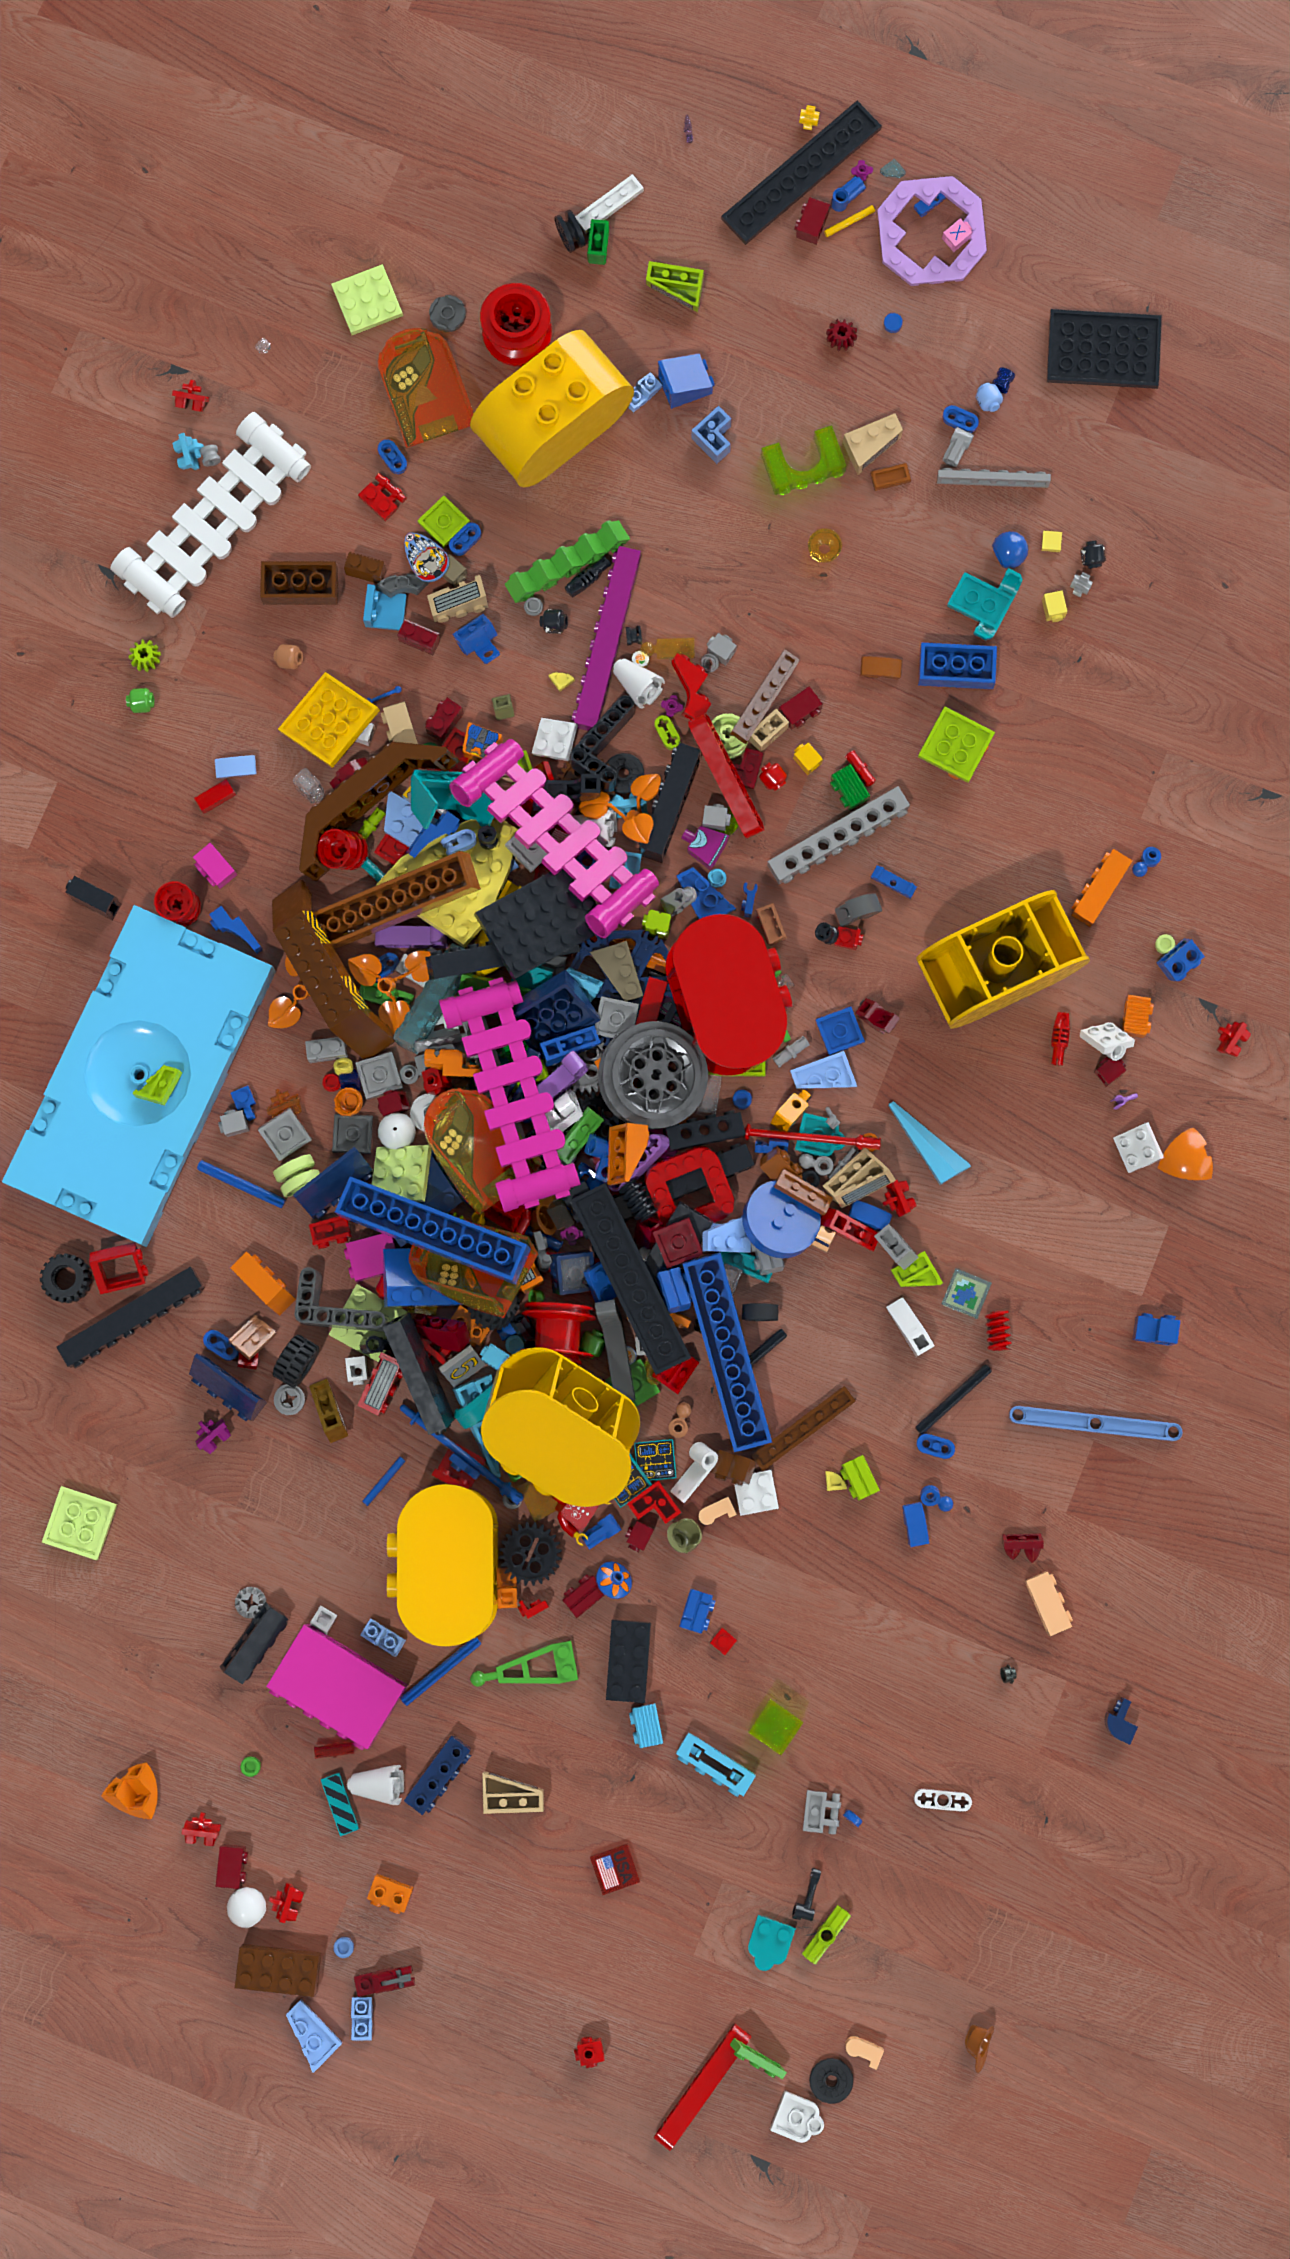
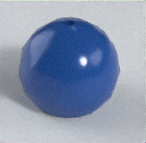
M1008 531L1001 533L992 543L994 553L1003 568L1012 569L1018 567L1028 556L1027 542L1017 532Z

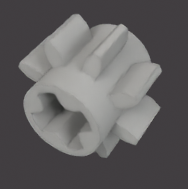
M1082 572L1081 576L1075 575L1070 585L1074 589L1072 594L1081 597L1082 593L1088 594L1093 583L1089 580L1090 575Z

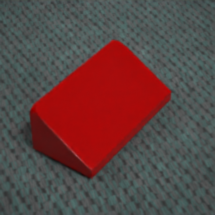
M227 779L194 799L203 814L236 796Z

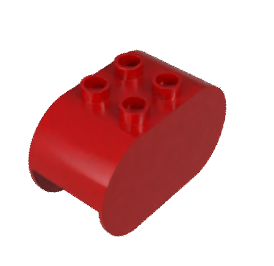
M727 914L706 916L689 925L669 950L665 962V972L682 1029L694 1038L692 1041L693 1046L698 1044L705 1056L708 1072L717 1075L733 1076L755 1069L778 1050L786 1034L787 1008L792 1007V999L786 985L778 987L775 978V971L781 970L780 959L776 949H767L761 934L750 923L739 917Z

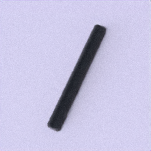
M986 1364L983 1365L925 1417L915 1429L920 1434H924L992 1372L990 1367Z

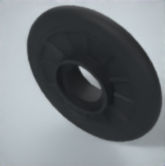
M620 753L612 756L606 762L617 773V789L614 790L617 793H630L633 781L644 775V767L641 761L634 755ZM627 769L629 771L628 777L621 778L618 775L619 771Z
M828 2058L818 2062L813 2067L809 2078L811 2091L817 2099L824 2103L835 2104L843 2101L848 2097L853 2088V2075L850 2068L843 2061L835 2058ZM833 2075L837 2078L835 2086L830 2087L826 2084L828 2076Z

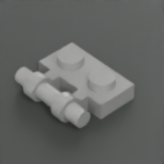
M807 1790L803 1831L823 1833V1825L829 1826V1834H836L840 1822L838 1820V1812L841 1809L842 1803L840 1802V1794L833 1793L832 1801L826 1800L827 1792ZM825 1807L831 1808L830 1819L824 1818Z

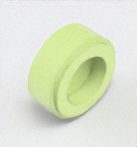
M1167 934L1159 936L1155 942V948L1161 954H1167L1175 947V940Z

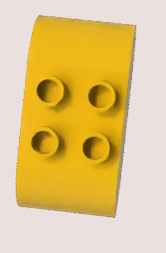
M575 330L555 340L494 388L476 409L471 419L470 427L512 475L516 483L520 487H530L548 477L609 429L628 408L634 395V388L585 331Z
M1055 890L1032 896L934 943L916 957L950 1029L972 1023L1070 976L1090 962L1057 898Z
M528 1348L514 1353L498 1368L482 1420L481 1435L489 1454L496 1461L500 1462L501 1467L511 1475L519 1474L533 1483L535 1489L542 1495H552L560 1501L574 1506L591 1507L611 1501L627 1485L631 1474L629 1452L639 1433L640 1416L635 1404L627 1396L560 1353L547 1348Z
M443 1484L431 1486L420 1491L403 1508L397 1523V1533H388L387 1556L397 1557V1573L387 1574V1597L397 1598L399 1616L405 1627L415 1637L425 1643L436 1646L459 1645L483 1633L491 1625L497 1613V1515L491 1503L483 1495L472 1489Z

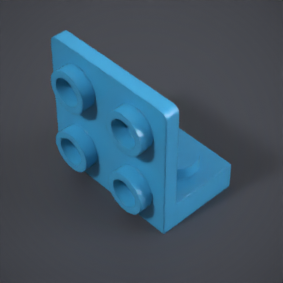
M367 584L363 617L365 627L399 631L404 621L406 594L400 593L390 598L377 591L375 585Z

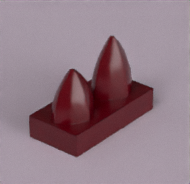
M1041 1533L1002 1534L1004 1550L1011 1560H1014L1019 1555L1021 1549H1024L1028 1560L1034 1563L1041 1549H1044Z

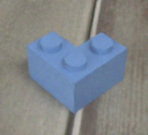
M718 406L691 430V439L716 464L730 453L731 444L722 435L731 427V418Z

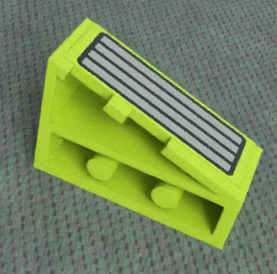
M649 261L646 275L647 286L698 312L704 270Z

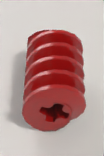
M993 1311L985 1315V1319L991 1320L985 1324L986 1327L991 1328L986 1331V1334L992 1336L987 1339V1342L992 1343V1345L987 1347L988 1350H1012L1006 1348L1012 1342L1006 1340L1011 1334L1005 1332L1010 1326L1004 1324L1010 1320V1318L1004 1317L1009 1311Z

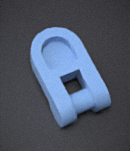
M470 829L461 830L441 840L442 846L447 850V856L458 851L464 852L469 850L477 842L474 831Z

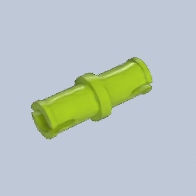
M376 807L370 817L363 821L364 825L358 833L366 840L373 831L377 830L376 826L386 814Z

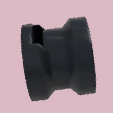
M639 625L635 628L625 627L627 646L633 643L642 644L641 626Z
M483 826L479 829L478 838L480 846L488 850L495 848L498 844L496 829L492 826Z
M823 922L815 929V937L825 944L831 945L837 941L839 932L837 928Z

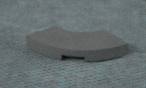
M415 574L393 575L380 581L376 585V589L390 598L400 593L418 595L429 582L420 580Z

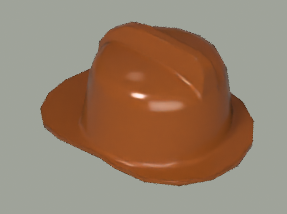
M555 1195L540 1199V1205L531 1211L530 1224L532 1233L538 1231L547 1235L555 1233L561 1211L559 1201Z
M972 2025L967 2033L965 2046L968 2053L976 2059V2073H979L985 2064L990 2040L994 2033V2026L985 2029Z

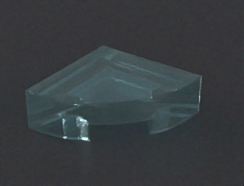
M895 159L880 169V173L885 177L901 178L906 175V171Z

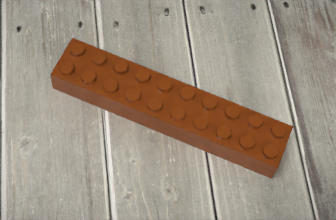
M458 851L317 910L313 914L335 950L471 894L481 888L470 854Z

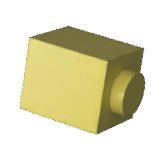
M1063 590L1044 594L1042 603L1046 620H1052V622L1063 620L1067 614Z

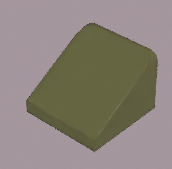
M510 694L491 698L496 720L515 716Z

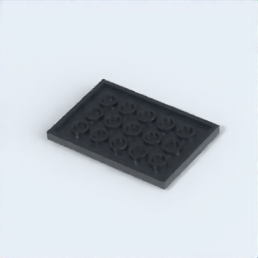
M1051 309L1046 382L1158 389L1162 315Z
M564 869L556 875L549 872L474 913L475 918L513 980L596 935L587 925L585 915L597 904L591 895L582 902L569 890L570 884L575 880Z

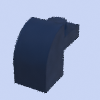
M1121 1697L1114 1704V1715L1106 1712L1105 1726L1114 1738L1130 1745L1138 1726L1124 1720L1131 1701Z

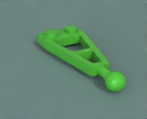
M571 1641L551 1644L496 1667L495 1672L484 1674L481 1671H475L472 1673L470 1681L472 1685L480 1687L484 1685L485 1681L498 1679L499 1683L560 1684L578 1680ZM553 1650L558 1677H530L527 1661ZM521 1663L524 1677H504L503 1670Z

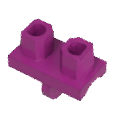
M222 1418L215 1424L211 1419L206 1424L201 1420L198 1422L201 1428L196 1431L201 1437L195 1442L200 1450L203 1448V1450L211 1454L217 1448V1445L212 1441L213 1438L218 1436L224 1442L231 1436L226 1422Z

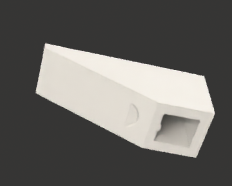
M903 1297L886 1307L916 1357L935 1346Z

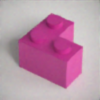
M211 843L193 856L196 861L194 866L203 877L208 876L206 879L213 887L217 885L221 889L237 876L235 870Z

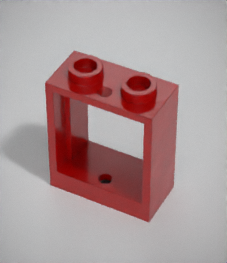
M135 1242L90 1252L89 1263L100 1295L146 1284L148 1269L146 1264L143 1265L142 1263L143 1254L141 1248L137 1249ZM128 1255L133 1256L138 1272L107 1279L102 1265L103 1261Z

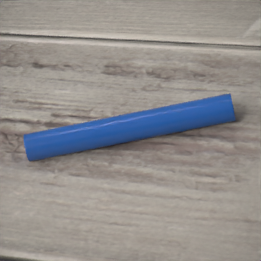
M401 1456L362 1501L364 1504L369 1506L406 1462Z

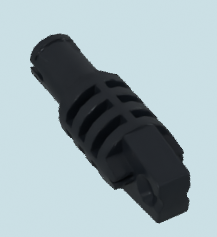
M603 556L593 566H587L586 569L582 570L565 586V591L572 598L580 594L587 587L591 586L594 581H597L599 575L611 566L610 561Z

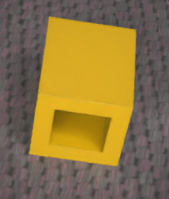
M809 742L806 745H799L794 750L793 759L807 776L822 765V757Z

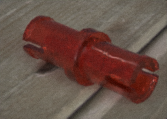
M354 1741L340 1744L333 1742L332 1745L314 1746L315 1759L332 1756L337 1758L340 1755L355 1754Z

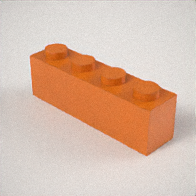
M1115 849L1111 853L1106 852L1101 860L1104 863L1101 869L1096 868L1091 878L1094 880L1091 885L1087 883L1081 893L1084 896L1081 901L1078 899L1075 901L1071 908L1074 910L1071 916L1091 927L1133 860Z

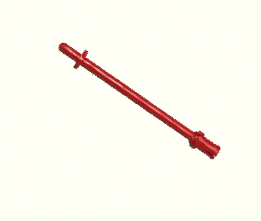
M748 1123L746 1128H744L746 1140H749L750 1136L855 1145L858 1150H863V1148L880 1150L881 1138L864 1137L861 1134L856 1138L752 1129Z

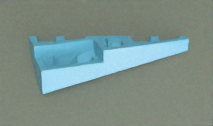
M895 1102L888 1105L939 1185L971 1167L966 1160Z
M486 1375L452 1389L461 1408L465 1407L492 1385V1375ZM481 1420L470 1427L483 1457L486 1459L490 1472L499 1478L501 1477L499 1462L489 1454L482 1440Z

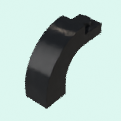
M581 774L580 779L569 781L546 780L544 790L554 799L562 794L570 798L572 803L591 801L600 797L601 774Z

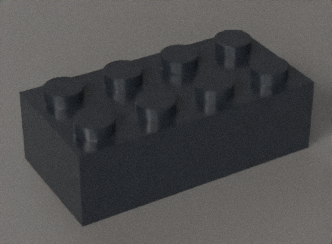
M611 1620L606 1700L645 1703L651 1622Z

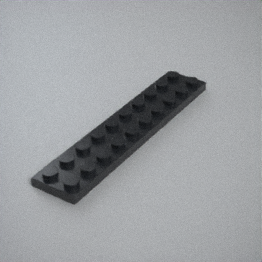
M857 100L721 216V220L745 245L748 244L878 133L882 125Z
M604 1183L572 1199L571 1202L655 1375L657 1376L691 1359L607 1184Z

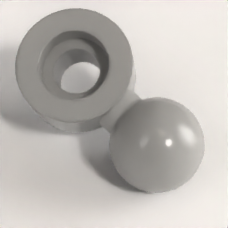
M805 1153L799 1158V1165L802 1168L814 1167L815 1171L821 1176H827L833 1171V1162L827 1156H821L815 1160L812 1155ZM823 1163L828 1165L827 1169L822 1170L820 1168L821 1164Z

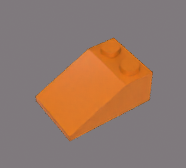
M625 1123L609 1127L607 1185L629 1182L647 1147L649 1140L648 1125Z

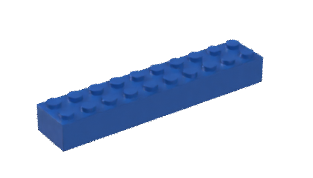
M349 1177L335 1210V1213L344 1219L515 1285L531 1250L525 1243L353 1177Z
M721 1252L683 1262L684 1271L733 1450L738 1452L772 1443Z

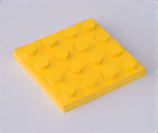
M325 672L278 730L333 768L380 710L377 706Z

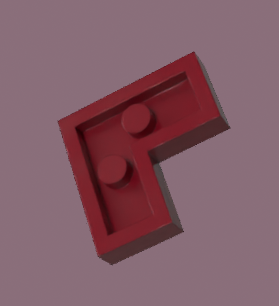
M745 748L741 765L733 763L745 788L754 790L764 752Z

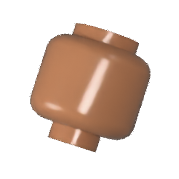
M282 644L275 650L274 660L279 668L295 670L302 664L303 653L298 646Z

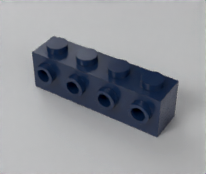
M452 1735L405 1798L404 1802L421 1815L425 1812L430 1813L436 1805L433 1801L437 1795L442 1797L448 1788L445 1786L449 1779L453 1781L460 1772L457 1768L461 1763L465 1765L472 1756L469 1754L471 1748Z

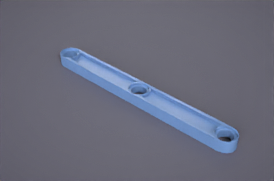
M1015 1406L1009 1411L1010 1421L1022 1425L1166 1441H1177L1183 1433L1181 1426L1168 1422ZM1016 1409L1023 1412V1418L1019 1421L1015 1420L1012 1416L1013 1411ZM1093 1418H1098L1101 1422L1098 1429H1093L1090 1426V1421ZM1170 1427L1177 1428V1437L1172 1438L1168 1435Z

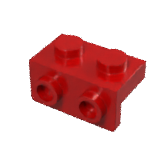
M340 1216L308 1224L313 1240L312 1244L314 1247H318V1249L327 1248L330 1246L329 1243L337 1242V1244L346 1243L348 1238H352L348 1220Z

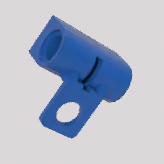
M484 614L453 633L457 644L466 656L474 651L484 664H488L500 655L499 651L490 641L497 636V632L491 621ZM493 651L491 656L484 657L485 653Z
M590 1134L584 1152L590 1156L600 1158L595 1178L607 1182V1177H603L601 1171L604 1167H608L609 1139Z

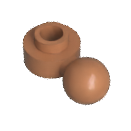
M686 1402L678 1404L676 1408L678 1418L673 1419L669 1424V1432L676 1438H681L688 1432L689 1427L685 1418L691 1414L692 1409ZM675 1425H681L682 1430L676 1431Z

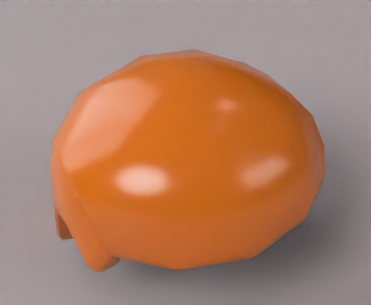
M345 1087L334 1098V1109L342 1116L351 1117L358 1114L362 1109V1095L354 1088Z

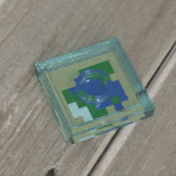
M956 1268L941 1305L978 1319L992 1283Z

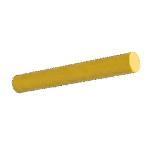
M873 205L824 230L825 236L829 237L874 213Z

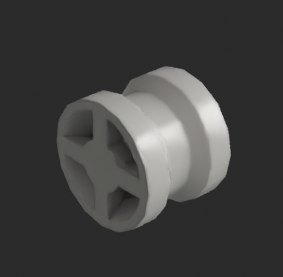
M207 445L200 449L204 466H215L221 462V458L217 454L218 447L216 445Z

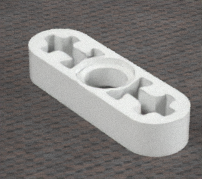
M919 1789L914 1794V1801L921 1808L967 1811L972 1805L970 1796L964 1792ZM925 1793L926 1797H932L931 1793H935L933 1798L934 1805H931L932 1801L925 1800L924 1804H921L918 1796ZM944 1794L948 1797V1803L945 1806L938 1804L937 1798L939 1795ZM951 1795H955V1800H961V1797L964 1796L968 1804H964V1807H961L959 1803H954V1807H950L952 1804Z

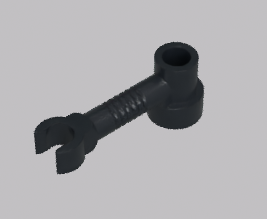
M812 1868L804 1904L795 1903L792 1911L793 1919L813 1921L815 1909H811L821 1876L819 1869Z

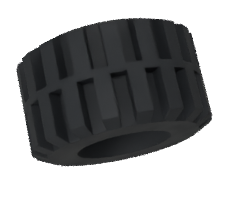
M66 1253L64 1255L57 1254L55 1258H49L50 1261L48 1263L45 1262L43 1265L45 1268L40 1272L42 1274L40 1282L43 1284L41 1288L45 1290V1294L61 1303L77 1302L80 1300L79 1298H84L86 1296L85 1292L91 1288L89 1284L92 1283L90 1278L92 1272L88 1269V1264L81 1258ZM70 1267L76 1274L75 1283L69 1289L62 1290L57 1285V1275L62 1269Z
M505 1281L496 1296L497 1298L512 1302L504 1318L470 1307L467 1308L468 1312L471 1313V1319H475L477 1325L481 1324L484 1329L488 1327L489 1330H494L495 1328L501 1330L502 1327L506 1328L510 1324L520 1307L519 1293L514 1291L515 1287L513 1285H509L510 1282ZM477 1284L472 1295L491 1300L482 1294ZM471 1295L468 1302L471 1304V1298H476L474 1299V1304L478 1306L477 1304L479 1303V1299ZM480 1299V1300H482V1301H481V1304H482V1308L484 1309V1308H485L484 1305L486 1304V1302H485V1300ZM487 1301V1306L489 1305V1307H487V1309H488L489 1311H491L490 1308L492 1307V1305L488 1304V1301ZM493 1306V1308H495L493 1309V1311L497 1312V1307ZM499 1308V1313H503V1308Z
M299 1334L294 1336L280 1354L273 1369V1376L295 1388L303 1381L318 1356L319 1346Z

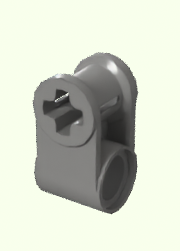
M690 886L683 889L678 888L661 898L660 902L665 912L673 917L692 904L697 898V893Z

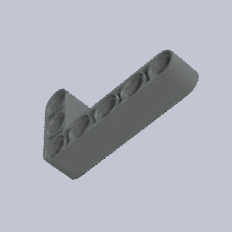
M306 1267L301 1271L294 1313L298 1322L308 1326L383 1332L382 1327L390 1322L387 1315L378 1311L320 1307L321 1273L311 1267ZM314 1273L313 1280L308 1281L309 1275ZM311 1292V1298L306 1301L307 1293ZM308 1311L307 1319L303 1320V1314ZM327 1313V1318L321 1321V1316ZM345 1314V1320L342 1323H340L339 1319L341 1315ZM364 1316V1321L358 1324L359 1317ZM382 1317L383 1321L381 1325L377 1326V1319Z
M615 1299L595 1303L598 1320L603 1328L612 1387L627 1396L631 1401H635L636 1397L620 1309Z

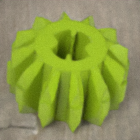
M142 639L140 645L135 642L136 648H130L132 654L129 655V659L132 660L131 664L133 667L137 666L138 671L144 668L148 672L149 667H152V669L156 668L154 663L160 664L158 657L161 656V653L158 651V646L153 645L152 641L149 640L146 643ZM145 653L148 654L147 657H145V656H144V658L141 657L143 654L146 655Z

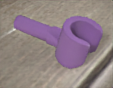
M1137 1093L1127 1097L1118 1095L1110 1102L1116 1101L1118 1103L1114 1107L1117 1110L1125 1102L1138 1098Z

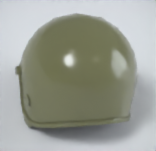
M685 1518L672 1523L668 1527L667 1537L670 1546L675 1551L687 1554L700 1544L702 1533L694 1520Z

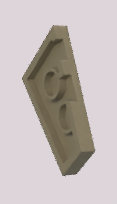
M627 941L590 952L624 1001L627 1002L643 997Z

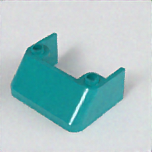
M414 770L411 776V811L424 829H428L437 809L457 810L465 820H476L481 827L490 826L494 816L487 809L493 801L485 793H482L481 798L470 807H465L459 803L451 793L449 784L463 772Z

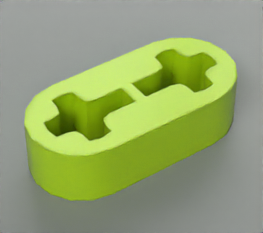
M662 715L656 718L655 730L663 745L668 750H673L674 747L677 748L680 736L669 717ZM660 721H663V723L667 722L666 729L668 731L665 732L663 727H658L660 726ZM670 734L672 739L676 738L675 745H672V743H667L669 741L667 735Z

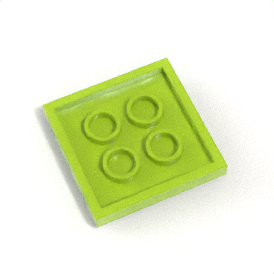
M944 706L918 757L969 783L995 732Z

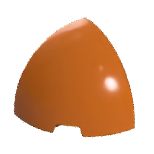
M1194 1128L1184 1131L1167 1147L1163 1153L1164 1158L1160 1159L1158 1169L1174 1177L1187 1180L1212 1179L1213 1163L1212 1157L1207 1156L1204 1148L1207 1145L1206 1141Z
M141 1763L128 1768V1773L121 1779L116 1777L106 1787L101 1797L115 1808L129 1815L143 1819H152L157 1805V1783L150 1766L147 1763Z

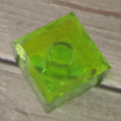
M770 1698L749 1728L748 1733L779 1755H782L804 1722Z

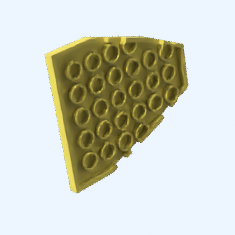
M495 817L490 826L496 829L498 844L493 849L488 850L480 846L478 831L482 827L476 820L470 819L465 821L456 830V832L464 829H470L476 835V845L464 852L470 854L481 889L417 915L464 948L482 929L474 913L497 901L499 892L503 889L512 866L513 854L504 845L515 835L518 829L505 820L500 823ZM444 834L428 843L415 858L410 854L401 857L376 886L446 857L447 850L442 846L441 840L449 835Z

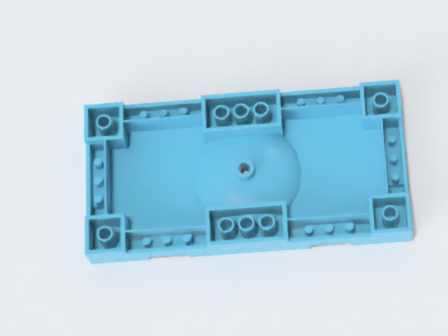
M134 905L110 954V961L96 990L92 992L43 1094L45 1097L29 1130H26L2 1182L147 1247L163 1214L162 1210L193 1144L196 1143L227 1078L229 1067L258 1006L261 1005L276 970L270 964L222 943H217L186 929V927ZM163 1065L179 1069L182 1072L165 1106L136 1098L132 1094L136 1089L138 1091L147 1084L146 1080L155 1075ZM144 1072V1078L137 1080V1074Z

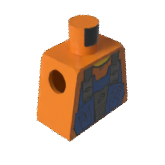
M469 722L462 749L463 756L469 758L466 765L472 760L477 764L486 756L484 753L485 749L494 742L497 745L502 744V734Z

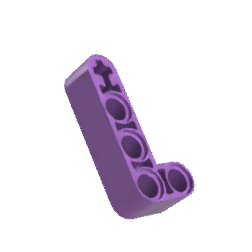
M431 925L391 926L375 933V947L448 948L449 937Z
M575 1051L566 1055L561 1061L562 1065L537 1086L539 1094L549 1093L554 1102L589 1070L586 1063Z
M652 1134L649 1136L648 1144L644 1151L647 1158L644 1160L642 1154L629 1182L635 1179L638 1180L667 1150L669 1139L666 1135ZM599 1162L596 1164V1167H595V1170H596V1171H597ZM604 1167L601 1171L603 1177H607L608 1175L605 1169L606 1167ZM629 1182L621 1183L620 1187L618 1184L607 1186L612 1191H619L621 1187Z

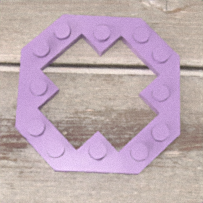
M953 176L901 181L877 210L882 263L910 286L926 283L938 284L946 281H963L987 251L982 201ZM942 193L968 215L963 222L966 221L971 226L972 235L969 239V244L950 267L934 256L928 265L922 269L896 248L906 235V232L893 221L914 195L930 206L936 197Z

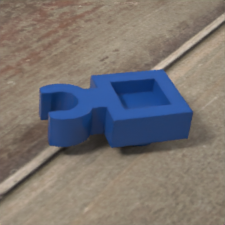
M455 1453L450 1456L449 1460L452 1461L450 1465L458 1472L462 1469L473 1479L477 1480L480 1476L478 1471Z

